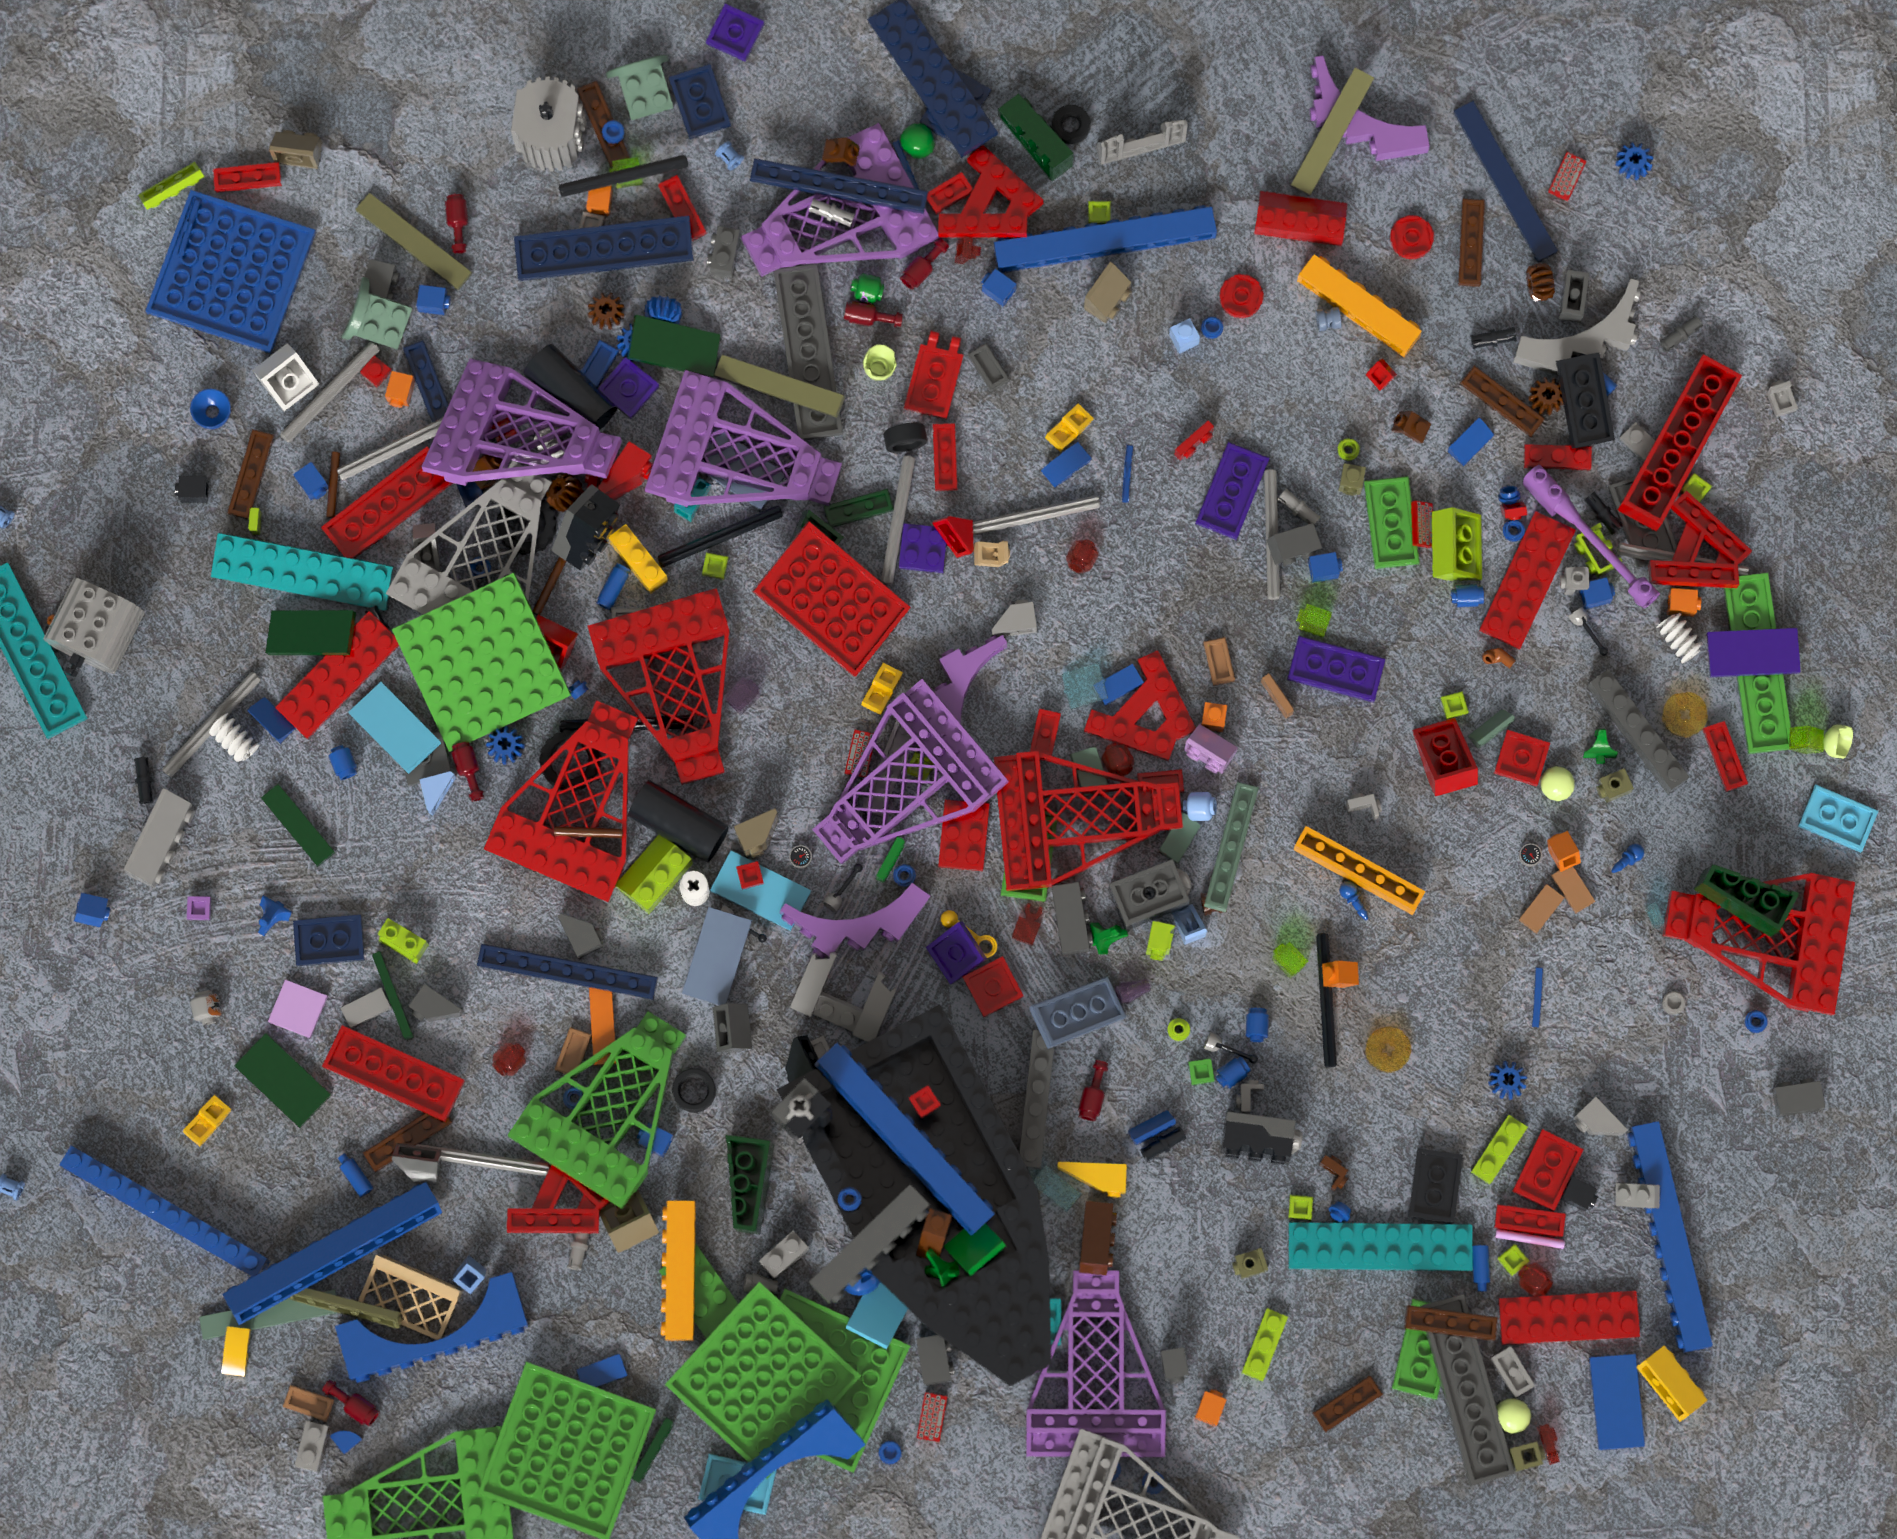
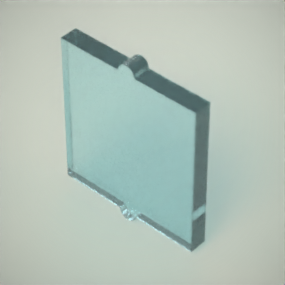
M1099 663L1062 674L1065 686L1064 693L1067 694L1071 710L1108 699L1104 684L1106 679L1102 676Z

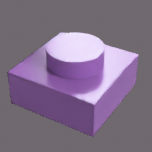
M187 896V920H211V897Z

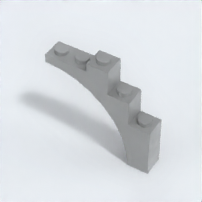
M1630 279L1624 296L1616 308L1604 320L1589 330L1560 339H1535L1521 336L1513 363L1558 375L1557 360L1598 352L1600 353V358L1603 359L1606 345L1628 351L1630 344L1635 345L1638 332H1634L1636 324L1629 322H1632L1635 309H1631L1633 301L1638 302L1641 289L1637 288L1639 281Z

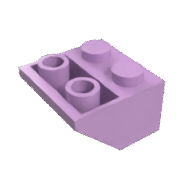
M1199 724L1187 739L1184 751L1187 752L1186 755L1196 762L1198 760L1206 764L1205 767L1211 772L1223 774L1236 754L1238 747Z

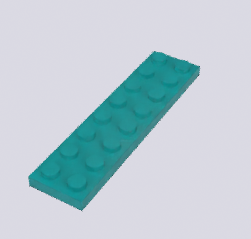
M219 532L211 577L369 608L378 606L379 610L386 611L389 600L386 592L392 582L394 566Z
M7 562L0 566V648L46 738L50 739L87 720L88 717L51 645L44 641L45 633L10 564Z
M1289 1222L1288 1269L1473 1271L1472 1225Z

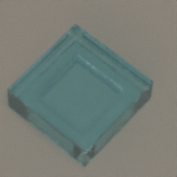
M1656 902L1648 905L1645 911L1653 929L1662 927L1665 922Z

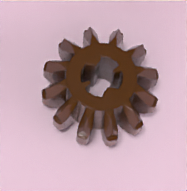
M1537 263L1529 266L1526 271V280L1530 297L1535 301H1545L1552 298L1555 293V284L1551 267L1546 263Z
M601 292V299L594 296L592 299L595 304H588V309L591 310L588 312V317L593 318L592 324H599L601 330L604 329L605 325L608 326L609 330H612V323L619 326V319H624L625 315L622 311L625 310V306L620 304V297L613 299V293H609L608 297H605V294ZM607 308H610V311H607L606 314H603L602 311H606Z
M1544 377L1542 383L1536 380L1534 383L1535 387H1530L1529 392L1532 395L1529 396L1528 400L1534 402L1532 409L1540 407L1539 414L1547 410V414L1551 415L1553 410L1559 412L1561 409L1560 405H1564L1560 383L1555 385V378L1549 383L1547 377ZM1544 393H1549L1548 396L1552 395L1551 399L1547 400L1546 396L1543 397Z
M565 473L564 475L559 474L557 479H552L549 491L545 495L548 497L547 502L550 506L564 512L580 497L584 490L582 489V483L577 478Z

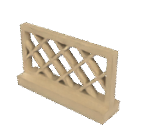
M380 1253L375 1256L373 1267L358 1302L364 1303L367 1293L374 1290L380 1303L373 1306L378 1307L381 1305L382 1308L386 1309L385 1303L396 1299L401 1311L400 1315L402 1314L404 1318L401 1325L439 1340L443 1338L464 1289ZM377 1269L386 1273L389 1282L377 1286L374 1279ZM391 1275L397 1277V1279L392 1280ZM398 1280L406 1281L410 1291L398 1295L393 1282ZM372 1283L374 1288L369 1290L370 1285ZM390 1284L395 1297L383 1301L379 1288ZM411 1284L418 1286V1288L413 1289ZM419 1289L427 1290L431 1300L419 1304L415 1291ZM411 1293L416 1306L404 1310L400 1297ZM432 1293L438 1295L439 1297L434 1298ZM441 1298L452 1301L448 1311L443 1313L439 1312L436 1300ZM432 1302L437 1315L425 1319L421 1306ZM417 1308L422 1321L413 1324L408 1321L406 1312ZM446 1314L445 1319L443 1321L441 1316ZM438 1317L441 1324L438 1334L429 1330L427 1321ZM423 1323L424 1328H422V1327H420V1326H417V1325H420V1324Z

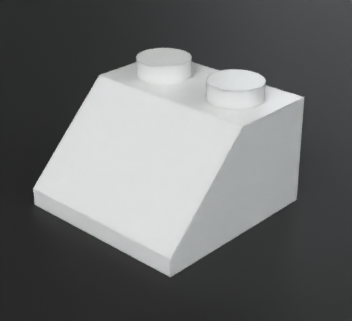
M285 344L252 370L283 411L287 410L319 385L299 355L288 344Z

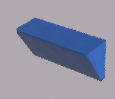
M1479 417L1448 448L1447 452L1464 467L1494 434Z
M265 697L247 710L279 744L296 729Z
M1166 1110L1129 1129L1128 1133L1134 1145L1137 1146L1175 1126L1176 1120Z

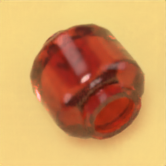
M1087 539L1077 540L1072 544L1066 555L1068 567L1080 574L1089 572L1098 559L1099 552L1092 541Z
M1111 743L1106 746L1101 758L1109 773L1123 777L1133 770L1135 762L1128 747L1121 743Z
M505 1043L493 1054L492 1066L502 1076H513L526 1064L524 1056L526 1052L518 1043L515 1045Z
M1536 1262L1529 1266L1525 1264L1518 1273L1520 1277L1519 1286L1535 1297L1539 1295L1544 1296L1553 1285V1280H1551L1552 1273Z

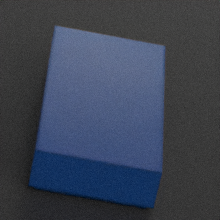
M599 340L581 372L599 387L618 356L619 350Z
M1131 664L1095 684L1094 688L1106 706L1142 686L1144 682L1135 666Z
M620 1354L577 1369L580 1382L596 1388L628 1376Z

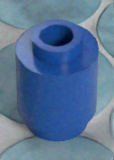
M1477 584L1455 585V590H1451V602L1456 604V608L1478 607V604H1484L1483 586H1477Z
M343 745L331 749L332 753L328 757L336 776H339L340 780L355 776L357 774V766L349 747L344 748Z
M1250 1008L1249 1013L1246 1014V1037L1250 1038L1251 1042H1263L1264 1038H1268L1269 1031L1267 1009Z
M1240 1056L1237 1059L1233 1058L1217 1070L1218 1075L1216 1079L1223 1088L1227 1086L1230 1089L1245 1079L1251 1070Z

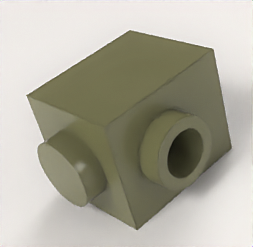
M1344 463L1338 491L1346 495H1360L1366 467Z
M1625 768L1600 778L1597 782L1598 786H1596L1600 798H1604L1606 803L1627 795L1634 789Z

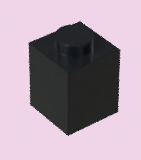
M179 476V483H175V496H178L181 503H208L209 481L206 476Z
M1571 1177L1560 1200L1586 1211L1589 1207L1593 1208L1598 1196L1595 1195L1597 1188Z

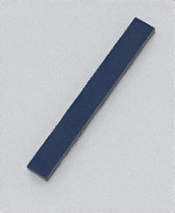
M1474 101L1454 110L1453 114L1536 261L1540 262L1558 252L1556 246Z
M754 158L750 176L751 182L924 214L928 191L756 158Z
M424 340L404 347L403 350L433 423L444 417L449 404ZM475 481L468 482L466 486L456 484L465 508L484 494Z
M482 943L477 961L478 967L654 1000L658 977Z

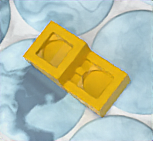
M1077 404L1062 418V421L1046 434L1045 438L1061 453L1087 428L1094 418L1082 406Z
M883 663L873 679V683L864 697L861 706L882 715L903 672Z
M214 1095L199 1110V1114L183 1129V1133L200 1147L231 1112V1109Z
M227 1326L222 1374L245 1377L249 1355L250 1329Z

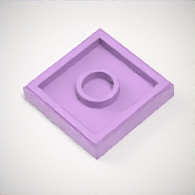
M285 980L268 1022L311 1039L328 996Z

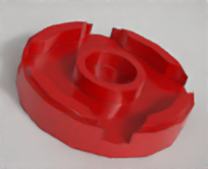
M1407 215L1400 218L1393 225L1390 232V243L1393 250L1399 256L1406 259H1418L1425 256L1430 251L1434 242L1432 226L1417 215Z
M1237 274L1224 281L1220 289L1219 300L1221 307L1227 314L1235 318H1247L1258 312L1263 303L1264 293L1255 278L1246 274Z

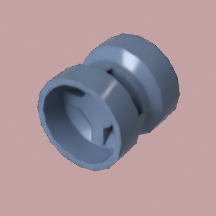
M1338 306L1331 307L1330 310L1326 311L1324 309L1316 310L1319 332L1326 331L1330 327L1333 329L1341 328V316Z

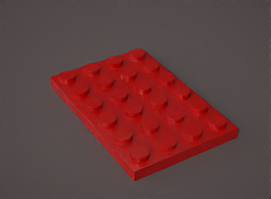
M807 522L752 590L753 593L853 677L859 674L911 608L811 522Z

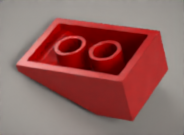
M628 441L611 467L607 479H603L598 489L613 500H616L642 485L645 479L648 480L653 466L651 454Z
M1455 718L1412 730L1428 782L1435 797L1478 785V767Z

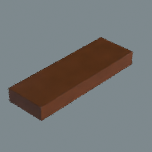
M1370 1375L1312 1414L1326 1433L1383 1394Z

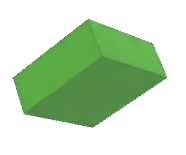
M1211 1059L1188 1062L1192 1085L1215 1081Z

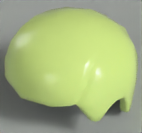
M876 344L869 348L863 359L864 371L873 380L884 381L891 377L897 365L894 351L886 345Z
M1836 724L1829 728L1823 738L1826 753L1834 758H1845L1852 744L1853 729L1842 724Z
M1554 766L1547 768L1541 775V790L1550 800H1565L1573 793L1575 788L1573 775L1564 767Z
M1513 1398L1505 1399L1497 1404L1498 1419L1503 1431L1513 1434L1525 1431L1531 1421V1411L1527 1404Z

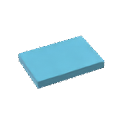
M1815 784L1798 827L1861 853L1879 810Z
M880 1282L874 1291L862 1296L846 1329L887 1349L908 1308Z
M709 1454L698 1499L704 1501L711 1492H715L728 1478L737 1474L747 1462ZM777 1470L757 1486L743 1510L766 1515Z

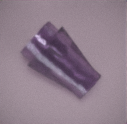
M1143 979L1122 982L1119 986L1115 987V991L1121 1004H1129L1145 993L1150 992L1151 988L1148 980Z

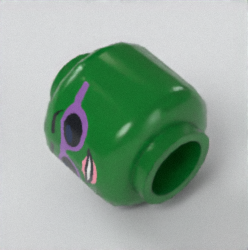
M861 273L858 279L853 278L850 291L854 292L855 300L868 304L880 301L884 290V284H881L879 277L866 273Z

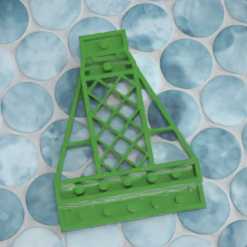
M647 1011L637 1028L634 1027L535 1095L508 1133V1137L623 1209L634 1191L638 1190L648 1175L669 1071L674 1054L686 1038V1034ZM623 1050L628 1053L625 1055H621ZM611 1053L589 1087H583L572 1080V1078ZM632 1058L634 1069L621 1071L619 1060ZM635 1058L647 1066L636 1068ZM616 1061L618 1072L608 1074ZM653 1069L658 1072L656 1076H654ZM651 1070L653 1080L639 1083L637 1072ZM635 1073L637 1084L624 1087L622 1076ZM619 1077L621 1087L608 1090L606 1079ZM603 1081L605 1091L595 1093ZM565 1083H569L584 1093L568 1117L560 1115L540 1102ZM661 1085L652 1128H648L636 1119L658 1086ZM648 1086V1088L642 1095L641 1088ZM638 1088L640 1099L627 1102L625 1091ZM622 1092L624 1103L611 1105L609 1094ZM606 1095L608 1106L595 1109L593 1098ZM591 1099L592 1110L583 1111ZM636 1105L629 1115L628 1106ZM625 1107L627 1118L614 1121L612 1110ZM610 1111L611 1122L598 1124L596 1113ZM594 1114L596 1125L583 1128L581 1117ZM577 1118H578L579 1126L575 1124V1121L577 1120ZM623 1124L619 1131L616 1132L615 1125ZM632 1125L650 1134L643 1165L636 1163L616 1150ZM613 1126L615 1137L601 1139L599 1129ZM597 1129L598 1138L587 1131Z
M501 1426L454 1432L344 1494L323 1496L327 1539H400L428 1535L429 1539H434L436 1534L463 1530L466 1533V1539H514L510 1506L477 1494ZM455 1439L459 1471L451 1475L428 1477L425 1454ZM421 1457V1478L379 1483V1480ZM458 1479H460V1486H461V1487H459V1486H458L456 1483H454L452 1480H458ZM446 1481L439 1491L429 1484ZM449 1483L460 1490L452 1501L442 1494ZM423 1484L416 1494L406 1487ZM426 1486L437 1493L429 1504L419 1497ZM400 1487L393 1497L383 1490ZM403 1489L414 1496L406 1507L396 1500ZM377 1490L370 1499V1491ZM380 1492H383L391 1499L383 1510L373 1503ZM460 1495H462L463 1510L454 1504ZM439 1496L450 1503L442 1514L431 1507ZM416 1499L427 1506L419 1517L408 1510ZM393 1502L404 1509L396 1520L386 1513ZM371 1505L381 1512L374 1521ZM452 1506L462 1513L455 1524L444 1517ZM429 1509L440 1516L432 1527L421 1520ZM406 1512L416 1519L409 1530L398 1523ZM383 1515L393 1522L386 1533L375 1526ZM464 1518L465 1525H458ZM442 1519L451 1525L449 1527L435 1528ZM419 1522L428 1528L426 1530L412 1531ZM396 1525L405 1531L389 1534ZM374 1529L382 1535L374 1536Z

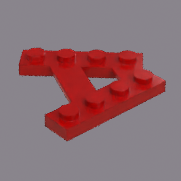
M982 145L967 158V163L980 174V177L961 214H939L938 236L1027 237L1028 217L1044 204L1043 199ZM997 190L1011 202L1004 214H986Z
M1688 491L1684 492L1671 507L1686 522L1672 561H1649V582L1656 585L1738 588V565L1751 554L1752 550ZM1703 539L1719 552L1715 563L1694 562Z
M1157 650L1137 660L1146 678L1142 686L1113 717L1091 709L1084 732L1169 762L1175 742L1192 734L1196 727ZM1157 701L1166 719L1165 722L1156 731L1135 725Z
M551 1165L532 1208H507V1233H599L600 1210L610 1201ZM569 1179L583 1194L577 1209H555Z

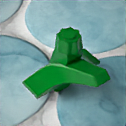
M1596 729L1594 735L1596 741L1589 750L1584 751L1583 758H1596V764H1605V758H1617L1618 751L1613 750L1609 746L1606 729Z
M1089 923L1093 934L1092 946L1096 945L1099 955H1107L1109 946L1113 942L1128 937V932L1121 929L1118 925L1106 929L1099 923Z
M931 1248L926 1252L927 1257L932 1265L925 1266L926 1275L939 1277L942 1286L947 1284L953 1277L959 1275L960 1271L957 1261L946 1262Z

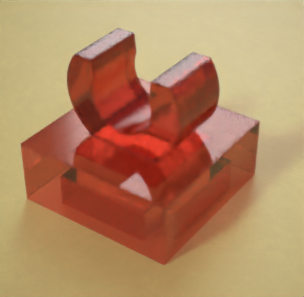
M964 236L957 241L955 263L964 264L970 259H976V256H980L981 247L972 246L973 238Z

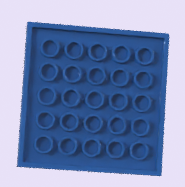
M190 190L145 311L147 314L272 354L316 231L315 229ZM195 199L201 201L185 254L184 256L178 255L177 251L191 205Z

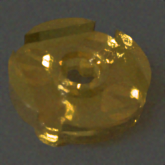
M1692 692L1672 695L1663 707L1662 721L1665 727L1672 734L1679 737L1689 738L1698 734L1708 720L1704 700ZM1689 710L1691 718L1689 720L1686 718L1684 720L1681 719L1679 711Z
M1382 1027L1374 1031L1368 1038L1365 1046L1367 1061L1372 1067L1383 1073H1394L1402 1069L1408 1062L1411 1054V1044L1408 1037L1400 1029L1393 1027ZM1385 1044H1389L1390 1047H1394L1391 1056H1388L1387 1053L1382 1052V1049L1385 1048Z

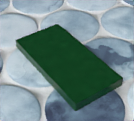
M635 315L627 359L682 372L687 370L713 378L721 334Z
M272 610L265 653L267 655H350L356 612L353 610Z
M266 1033L234 1065L299 1128L332 1096Z

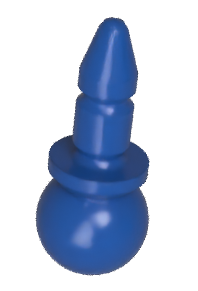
M1631 844L1627 851L1622 853V858L1615 863L1611 872H1619L1628 864L1634 865L1636 861H1640L1644 857V848L1640 844Z
M1351 881L1343 882L1339 888L1340 895L1347 899V904L1352 902L1359 916L1364 920H1368L1367 911L1358 899L1361 895L1357 893V886Z

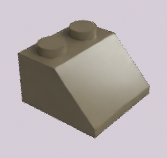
M290 130L275 133L269 147L274 163L279 162V164L319 168L322 149L320 137L313 133L299 135Z
M1109 262L1089 290L1084 302V310L1105 324L1109 319L1113 320L1120 310L1118 308L1122 301L1126 302L1132 294L1130 290L1131 281L1112 262Z
M775 808L734 826L735 834L746 858H759L768 849L779 821Z
M639 1190L634 1191L623 1209L609 1202L600 1210V1217L618 1253L630 1249L632 1246L650 1239L659 1233Z

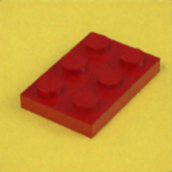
M945 799L943 816L968 807V804L965 801ZM984 803L974 812L942 822L938 867L983 871L989 803Z
M1542 1129L1512 1192L1554 1212L1584 1149Z

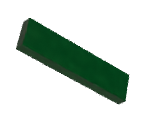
M279 784L261 797L263 802L317 867L335 854L334 850Z
M380 951L373 953V960L402 1035L407 1041L415 1037L384 957Z

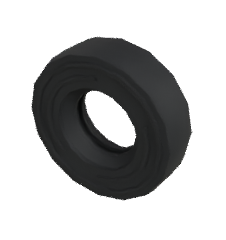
M1062 106L1054 113L1052 130L1065 144L1079 143L1088 136L1090 131L1089 115L1080 106ZM1068 117H1074L1080 123L1079 128L1074 132H1068L1062 126L1063 121Z

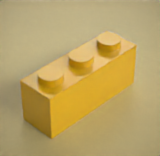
M626 524L610 535L608 539L611 546L650 595L668 582L667 575Z
M1662 1346L1637 1366V1369L1679 1422L1708 1401L1703 1391L1691 1380L1689 1373L1679 1365L1674 1354L1665 1346Z

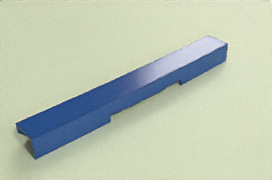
M897 139V141L892 142L893 147L914 189H919L904 151Z
M1130 445L1126 446L1122 491V502L1129 503L1133 446Z
M1536 967L1532 1027L1539 1028L1543 968Z

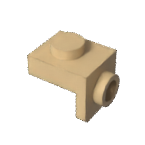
M1008 541L974 543V565L1000 567L1008 563L1010 558Z

